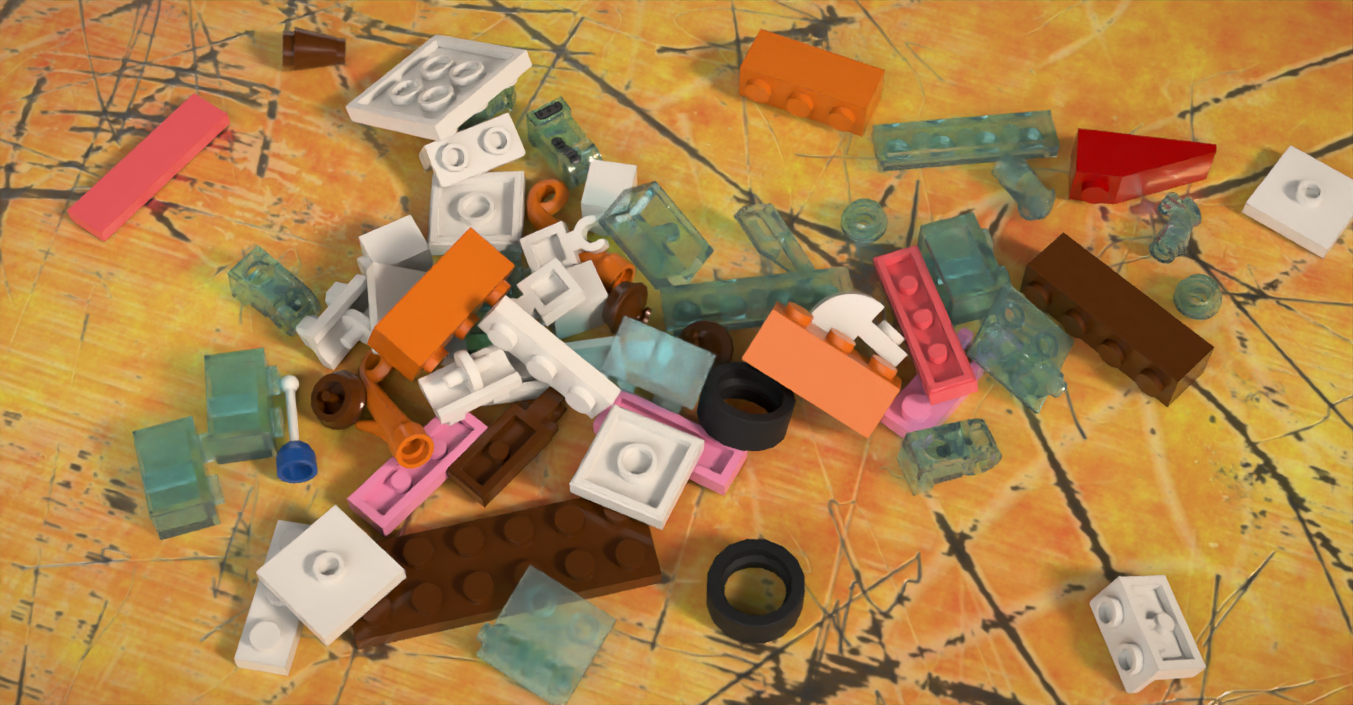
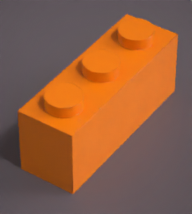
M760 29L740 66L739 95L747 97L756 103H765L788 111L797 117H806L832 126L838 131L850 132L863 137L881 100L885 70Z
M470 227L374 326L367 344L411 382L423 370L428 374L433 373L449 355L445 346L455 336L460 341H463L481 320L476 313L486 303L493 307L508 293L512 286L507 282V279L515 265Z
M777 301L741 359L864 437L869 438L901 390L902 379L896 376L898 369L880 356L873 355L869 359L853 349L856 343L839 330L831 328L827 333L812 323L813 315L803 307L793 302H788L785 306Z

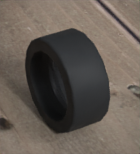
M731 362L718 365L707 374L696 412L702 428L710 437L721 444L741 451H762L775 447L785 438L796 399L793 391L746 362ZM729 398L744 399L756 403L768 413L750 414L730 406L724 400Z
M745 539L727 546L715 557L707 573L706 606L713 623L727 636L743 643H767L781 638L795 626L803 609L805 575L798 560L785 547L766 539ZM745 568H763L775 573L783 581L786 587V597L782 606L774 612L765 615H748L734 609L728 603L725 596V584L728 578L734 572Z

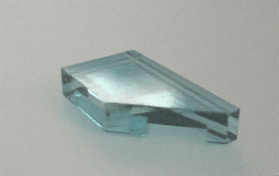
M773 204L745 205L734 215V218L760 254L802 282L807 281L816 272L814 265Z

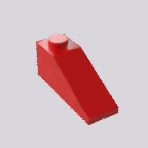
M1078 128L1070 156L1068 199L1085 201L1090 204L1105 203L1114 205L1205 180L1217 152V144Z

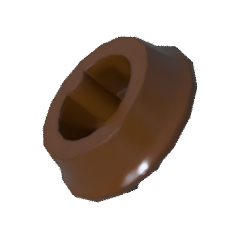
M624 281L617 285L607 298L603 307L602 319L613 335L622 336L630 330L635 333L648 322L652 310L649 307L645 308L648 290L647 286L642 282Z
M709 320L693 322L684 328L677 338L675 346L676 361L682 371L692 378L702 380L706 379L707 374L718 365L730 363L734 351L732 338L726 328L717 322Z
M347 370L335 371L320 378L311 393L313 413L325 427L332 430H344L354 425L361 417L366 405V391L363 382L356 374Z

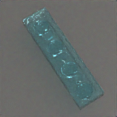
M1051 110L873 125L871 135L878 172L1057 157L1060 147Z
M844 266L660 287V302L666 337L679 336L683 329L693 322L702 320L717 322L726 330L761 327L777 301L785 306L788 302H793L810 312L824 298L835 293L853 290L848 267Z

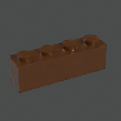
M1064 232L1026 265L1020 292L1025 295L1029 303L1037 309H1043L1061 323L1069 335L1080 338L1098 352L1106 364L1118 368L1135 381L1140 390L1146 395L1158 399L1168 407L1204 373L1214 346Z

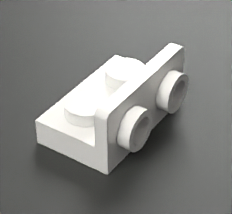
M508 112L457 132L441 142L435 141L424 145L418 156L425 172L433 169L440 187L447 188L520 159L525 155V150Z
M1165 575L1118 577L1090 601V607L1127 693H1138L1154 680L1192 678L1206 668Z

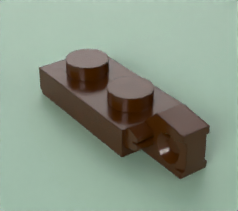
M549 386L532 404L524 401L518 405L514 402L448 467V479L483 507H486L552 440V437L559 430L558 425L555 423L567 411L564 401L565 397Z

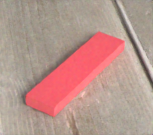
M193 93L67 210L70 219L105 242L230 124L227 113Z
M918 245L872 258L874 270L901 335L905 338L904 342L930 405L977 392V379Z

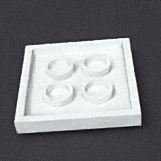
M436 34L345 107L353 122L441 142L453 136L457 132V128L472 115L483 111L487 107L488 102L502 90L513 86L517 82L518 77L532 66L527 50Z

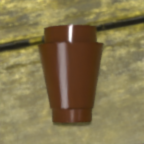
M294 27V31H283L282 66L294 67V71L335 66L336 64L345 65L346 38H337L336 36Z

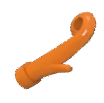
M547 178L540 180L530 189L525 207L527 216L537 231L560 222L551 215L560 211L568 201L569 190L564 182L558 179ZM550 194H555L554 199H552L549 202L542 203L545 197H547ZM605 250L599 254H591L586 251L578 254L581 263L589 260L592 261L606 292L609 294L620 283L624 281L632 282L635 277L636 267L618 253L611 254Z
M371 348L362 359L359 368V378L363 382L366 391V406L374 420H357L355 427L359 431L373 434L385 441L390 452L402 467L408 469L420 467L431 458L434 452V442L420 424L412 422L382 388L381 382L391 375L395 367L381 355L372 354Z

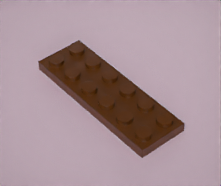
M581 497L376 541L405 570L406 578L352 624L357 649L360 650L662 583V573L648 524Z

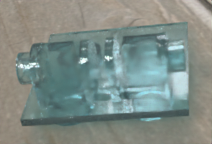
M1006 281L999 290L966 355L1031 411L1038 414L1048 395L1057 398L1067 388V383L1063 380L1064 374L1060 370L1075 340Z
M530 565L495 624L492 625L487 622L480 629L476 640L482 643L476 656L549 704L566 705L617 619Z

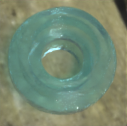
M867 198L857 199L843 211L841 228L849 239L859 243H871L884 235L887 228V216L876 201ZM859 222H866L869 225H862Z
M1193 274L1178 283L1173 294V302L1177 310L1184 316L1195 320H1205L1213 317L1219 311L1222 304V294L1219 285L1214 279L1203 274ZM1193 297L1200 299L1202 302L1194 300Z

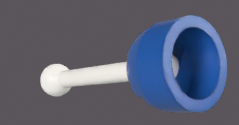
M286 375L280 380V389L285 393L289 442L284 444L277 452L276 468L277 476L282 481L287 483H303L314 478L318 469L314 450L311 449L310 445L299 440L295 392L299 388V381L293 375Z

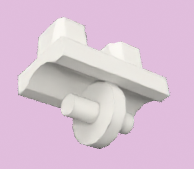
M357 274L349 284L336 281L326 292L325 303L328 308L321 316L306 315L296 326V331L303 343L315 352L324 367L332 370L336 368L358 341L367 344L371 335L367 277Z
M494 344L471 355L465 349L454 353V363L418 379L419 387L442 425L446 423L449 426L465 419L467 412L486 403L497 404L509 398L511 391L522 386V379L510 364L504 350L499 349Z

